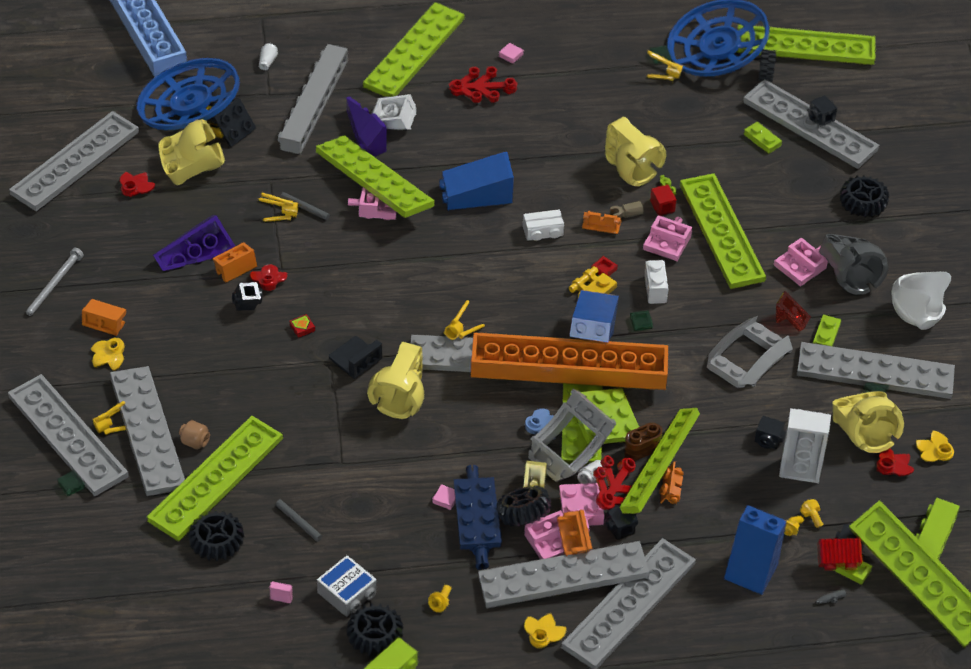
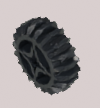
M856 175L855 178L850 177L842 185L840 201L842 206L845 207V211H850L851 215L855 213L858 217L862 215L865 218L867 216L873 218L874 215L879 216L886 209L889 202V192L887 186H884V182H879L878 178L872 179L871 176L868 178L864 175L862 177Z
M530 485L519 489L515 488L514 491H508V494L503 495L496 504L501 522H504L505 525H516L517 527L520 525L526 526L529 523L533 524L534 521H540V518L545 517L552 508L547 490L543 487H531Z
M215 509L214 513L210 514L207 511L206 516L200 515L199 520L194 519L193 525H190V532L188 534L190 547L194 550L195 554H199L201 559L207 557L208 561H210L212 558H215L218 562L219 558H223L226 561L228 555L233 557L234 552H239L240 546H243V525L239 523L238 517L233 518L232 513L226 515L224 510L218 513Z
M371 603L370 607L363 605L362 610L356 608L355 614H351L350 620L347 622V636L350 644H353L355 650L360 649L361 654L368 652L369 657L372 653H376L379 656L398 638L402 639L404 625L401 622V617L397 615L395 609L390 611L389 605L385 608L382 607L381 603L378 606H374ZM361 626L365 627L362 633L359 632ZM387 627L392 629L389 634L386 633Z

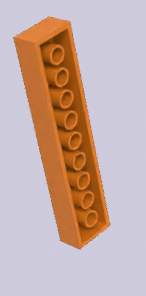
M474 333L471 377L666 390L668 345L612 341L607 343L595 340Z

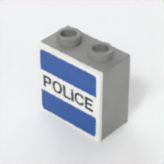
M349 556L344 557L317 579L318 594L346 617L355 612L356 608L359 609L364 602L371 600L377 593L376 579Z

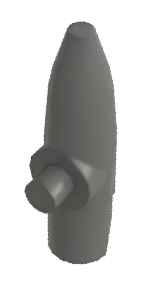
M843 589L831 592L817 599L816 603L834 602L836 604L838 598L846 596V591Z

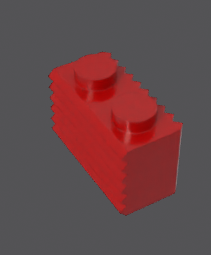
M861 538L819 539L817 542L818 566L824 567V570L832 571L836 570L837 567H845V570H856L858 566H861Z

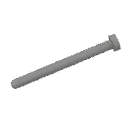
M73 248L70 251L71 256L26 310L27 315L34 314L76 260L83 258L84 254L80 249Z

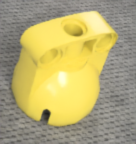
M626 117L612 122L607 127L605 155L609 163L617 167L620 177L633 186H641L652 180L657 175V171L650 164L653 163L656 167L662 168L666 159L664 146L657 139L643 135Z
M203 119L188 124L183 131L170 137H164L159 142V154L163 169L175 185L183 184L187 179L203 171H212L225 162L219 143L205 146L207 142L215 139L216 136L209 124Z
M402 342L392 365L382 368L372 376L367 390L368 398L373 405L378 403L377 409L383 414L392 418L405 419L415 415L420 410L424 400V388L421 382V346Z
M885 392L862 393L833 401V422L838 423L852 442L861 450L869 453H880L888 450L895 444L891 436L893 435L899 439L903 433L904 420L902 412L895 403L887 398Z

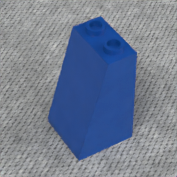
M502 152L442 171V179H439L440 190L444 191L442 192L443 203L447 204V209L453 210L513 203L514 177L508 153Z
M581 290L572 317L570 337L608 343L614 333L619 296Z
M747 506L739 520L724 579L763 595L779 563L786 520Z

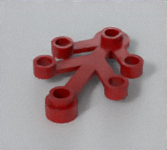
M490 66L486 69V74L474 83H469L473 78L479 77V69L471 67L469 74L464 78L451 81L449 89L453 95L459 96L464 94L474 103H479L482 100V95L489 98L491 102H497L499 100V92L489 91L488 89H503L505 93L513 94L517 91V82L513 78H507L504 82H487L497 75V69Z
M608 455L600 460L602 467H598L593 471V476L596 478L600 491L596 497V503L601 509L607 510L615 505H621L626 496L624 498L614 496L615 493L628 494L632 486L621 485L625 477L635 470L636 464L631 458H624L617 464L619 472L615 478L611 468L614 465V460ZM605 477H606L607 482H608V485H609L608 490H607V487H606V484H605V481H604V478H605Z

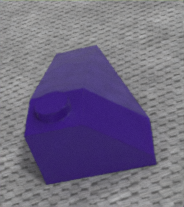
M350 96L346 97L347 113L357 145L374 157L387 152L386 125L376 114H369V109L366 107L362 109L360 103Z
M212 215L153 254V257L162 271L213 259L235 247L218 217Z

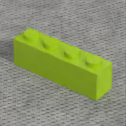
M936 498L934 505H929L926 513L928 519H923L920 526L922 532L921 534H916V538L938 560L960 508L959 505L940 498Z
M398 638L364 669H415L418 665V652Z

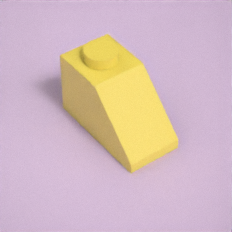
M526 462L524 487L530 485L531 487L538 486L544 488L547 463Z

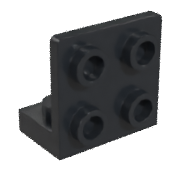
M234 98L221 112L206 120L207 123L217 124L229 146L235 145L256 129L240 98Z
M354 336L329 354V359L355 379L382 359V343L375 340L371 344H366L358 336Z

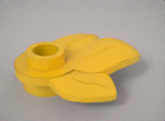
M120 338L96 342L91 347V351L95 353L92 360L93 366L99 367L108 363L110 368L116 371L124 360L122 354L125 348L124 342Z
M932 431L931 440H916V446L922 452L920 458L925 461H948L954 455L953 447L948 443V439L937 431Z
M547 614L538 621L528 616L524 624L526 632L530 635V643L537 648L546 647L550 642H557L566 634V627L555 626L552 614Z

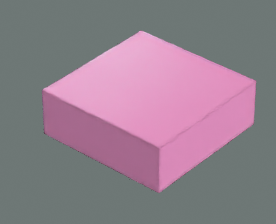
M511 43L499 52V57L512 64L523 55V50Z
M441 484L433 498V503L451 510L455 504L454 489Z
M271 582L270 600L291 604L293 598L292 586Z

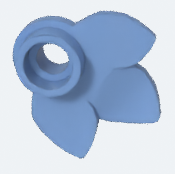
M538 409L533 412L532 416L526 418L525 429L530 434H538L554 415H550L547 409Z

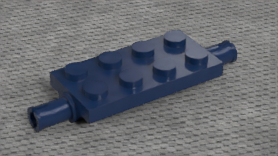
M471 465L466 467L467 479H454L460 550H471L475 555L476 568L481 570V564L483 563V570L489 568L487 555L489 550L501 547L494 477L479 478L478 466L473 465L472 472Z

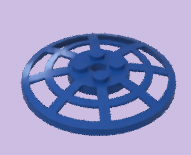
M716 0L705 3L686 13L674 25L667 41L669 56L673 63L682 65L691 62L695 66L705 69L700 71L685 66L682 67V71L692 75L717 76L733 72L750 63L764 49L769 38L768 20L759 7L744 0ZM728 8L727 16L708 21L702 16V14L712 10ZM735 8L750 11L756 17L750 22L734 17ZM696 18L700 25L690 33L688 38L678 36L680 31ZM761 20L764 25L765 35L763 39L755 40L753 27ZM725 22L724 26L710 27L711 25ZM734 22L744 27L737 31L731 25ZM705 31L700 40H694L699 32ZM749 31L750 41L741 42L740 37ZM675 42L685 44L686 58L676 59L674 53ZM690 46L700 47L701 52L691 55ZM758 46L749 57L741 61L751 51L752 47ZM739 48H747L739 57L734 55ZM703 57L711 59L708 65L696 60ZM725 58L730 60V62L716 65L718 60Z
M201 58L180 63L160 73L142 90L137 101L139 116L148 126L161 130L183 129L196 120L203 119L206 121L221 112L234 99L240 85L239 76L236 69L230 63L220 59ZM206 67L219 68L226 71L220 79L204 75ZM198 68L197 76L184 79L178 83L172 78L182 72ZM232 75L235 80L234 88L226 93L224 81ZM166 81L170 87L158 100L150 99L149 96L153 91ZM203 81H210L214 84L208 87L202 83ZM195 82V84L187 85V86L181 88L182 86H184V85H186V84ZM220 87L221 95L212 97L211 93ZM173 91H175L170 101L165 100ZM218 101L210 110L206 109L210 103ZM146 104L156 105L157 117L146 118ZM162 106H169L172 111L162 114L161 108ZM198 113L201 114V115H199V116H197V117L188 119L190 115H194V114H198ZM174 115L182 116L180 120L168 119ZM163 121L170 124H159L155 122Z

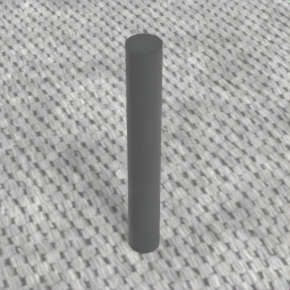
M285 192L280 196L282 199L297 202L299 208L324 220H328L330 217L329 213Z
M281 499L276 502L275 505L315 541L321 540L322 535Z

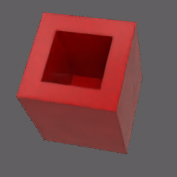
M669 185L651 188L650 202L657 215L661 216L675 212L677 199Z

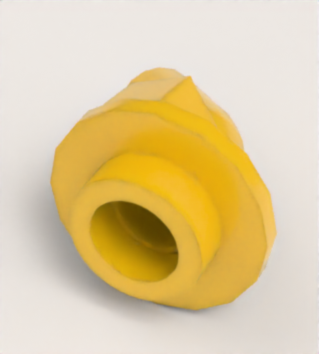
M810 499L803 502L800 508L801 514L805 518L811 516L816 528L823 525L818 514L820 506L817 500Z
M795 516L786 520L784 534L788 536L796 535L799 525L804 521L803 517Z
M444 585L441 593L434 592L429 596L428 603L433 611L442 612L449 605L448 595L451 591L450 586Z

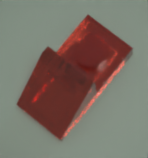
M784 291L776 304V323L787 319L798 331L803 330L811 316Z

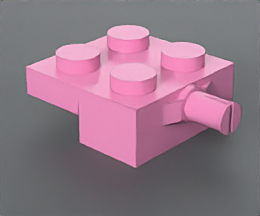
M364 187L360 199H348V206H359V217L396 220L397 212Z
M658 215L651 226V232L643 245V250L678 261L691 238L692 227L682 224L683 220L681 217H676L673 221Z
M800 238L788 246L786 253L774 260V266L799 286H802L827 268L828 261L819 253L821 245L815 249L804 239Z
M598 484L559 485L562 513L584 509L588 532L590 531L589 526L604 524V510L596 503V497L600 492Z
M561 510L540 518V521H534L533 524L529 523L525 526L524 535L540 559L564 555L557 517L563 516Z

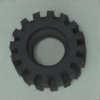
M763 49L761 51L759 81L765 79L773 82L776 50Z

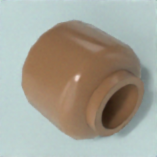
M194 420L183 424L179 430L181 442L194 449L205 447L210 439L208 427Z

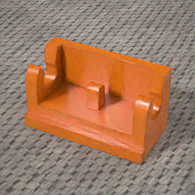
M245 242L213 258L216 272L218 275L222 274L224 282H228L257 267L254 250Z
M91 299L82 310V325L117 336L125 324V321L122 319L126 315V309Z
M584 509L563 513V516L557 517L564 555H576L592 550Z

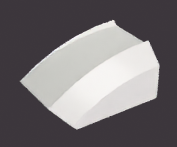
M411 95L379 98L372 114H376L386 125V129L409 130L416 115V105Z

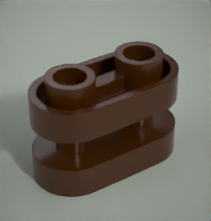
M647 423L629 431L625 439V456L633 460H639L653 454L661 441L662 427L657 423Z

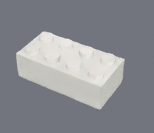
M790 409L779 477L819 483L831 415L801 409Z

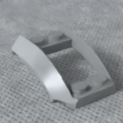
M758 316L750 318L732 329L708 355L707 368L737 388L745 387V384H750L753 387L756 386L757 381L768 369L781 360L787 352L791 353L793 350L789 336L782 339L762 324L757 323ZM742 335L767 349L748 372H745L742 368L721 356L726 348Z
M574 389L571 391L572 394L567 402L562 404L549 423L538 434L531 437L532 447L529 450L528 458L534 462L547 463L546 474L556 482L574 475L599 450L616 425L614 419L609 418L590 402L587 396ZM575 416L591 429L596 436L586 449L569 465L547 445Z

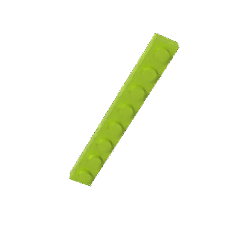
M698 408L679 410L621 504L620 509L622 513L636 514L642 511L700 415Z

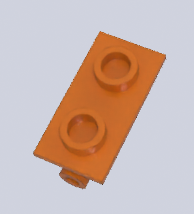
M584 212L582 228L618 234L621 218L617 217L618 215L604 214V217H601V213Z
M673 462L662 476L663 484L659 491V494H661V504L666 499L671 504H677L680 500L681 488L679 487L682 486L684 473L681 468H675L676 462Z

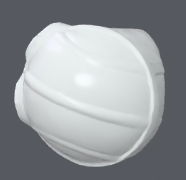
M922 272L899 277L894 282L891 291L892 303L896 313L905 322L917 326L921 330L933 327L941 320L945 313L946 306L943 304L945 290L951 282V275L947 272Z

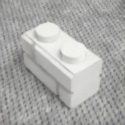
M560 209L523 214V229L527 241H538L543 238L563 236L564 222Z
M663 260L646 261L644 277L648 303H666L668 283L665 262Z

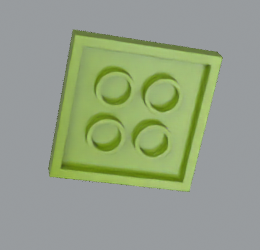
M622 388L580 392L616 422L615 427L603 444L625 442L626 434L639 427ZM576 418L586 443L589 445L596 434Z

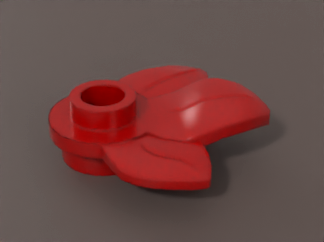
M125 172L120 177V183L122 184L121 192L128 197L135 196L138 193H148L155 187V183L148 182L146 172L136 176Z
M269 264L263 266L261 271H252L250 277L252 281L259 283L263 290L271 291L276 288L279 282L285 281L288 274L286 272H278L277 266Z
M891 448L879 453L880 460L877 462L876 468L880 473L884 475L896 474L898 476H907L914 472V468L908 465L910 454H894Z

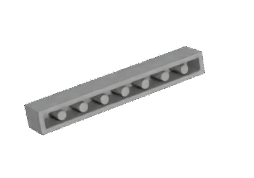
M327 44L325 50L321 51L319 62L315 63L314 71L310 73L307 85L303 86L302 95L298 96L296 106L292 108L289 120L285 121L284 130L280 131L278 135L280 150L301 155L348 62L347 48Z

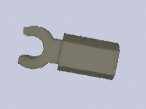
M640 201L624 204L622 207L612 206L610 207V214L618 215L617 217L619 218L643 214V206Z

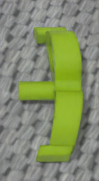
M660 175V185H669L673 194L676 195V188L671 186V180L664 177V175Z

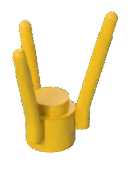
M647 51L649 56L668 65L666 73L669 74H648V78L668 79L671 81L674 78L679 79L682 65Z
M261 193V196L269 199L259 198V201L282 206V213L285 214V216L263 218L264 222L291 220V217L297 216V202Z
M468 300L464 303L456 317L445 328L444 334L449 339L454 340L458 337L463 339L466 335L485 326L481 324L463 331V324L459 319L469 304Z
M125 401L92 419L98 433L104 432L107 435L112 432L126 430L125 426L110 428L113 425L110 417L120 411V407L125 405Z

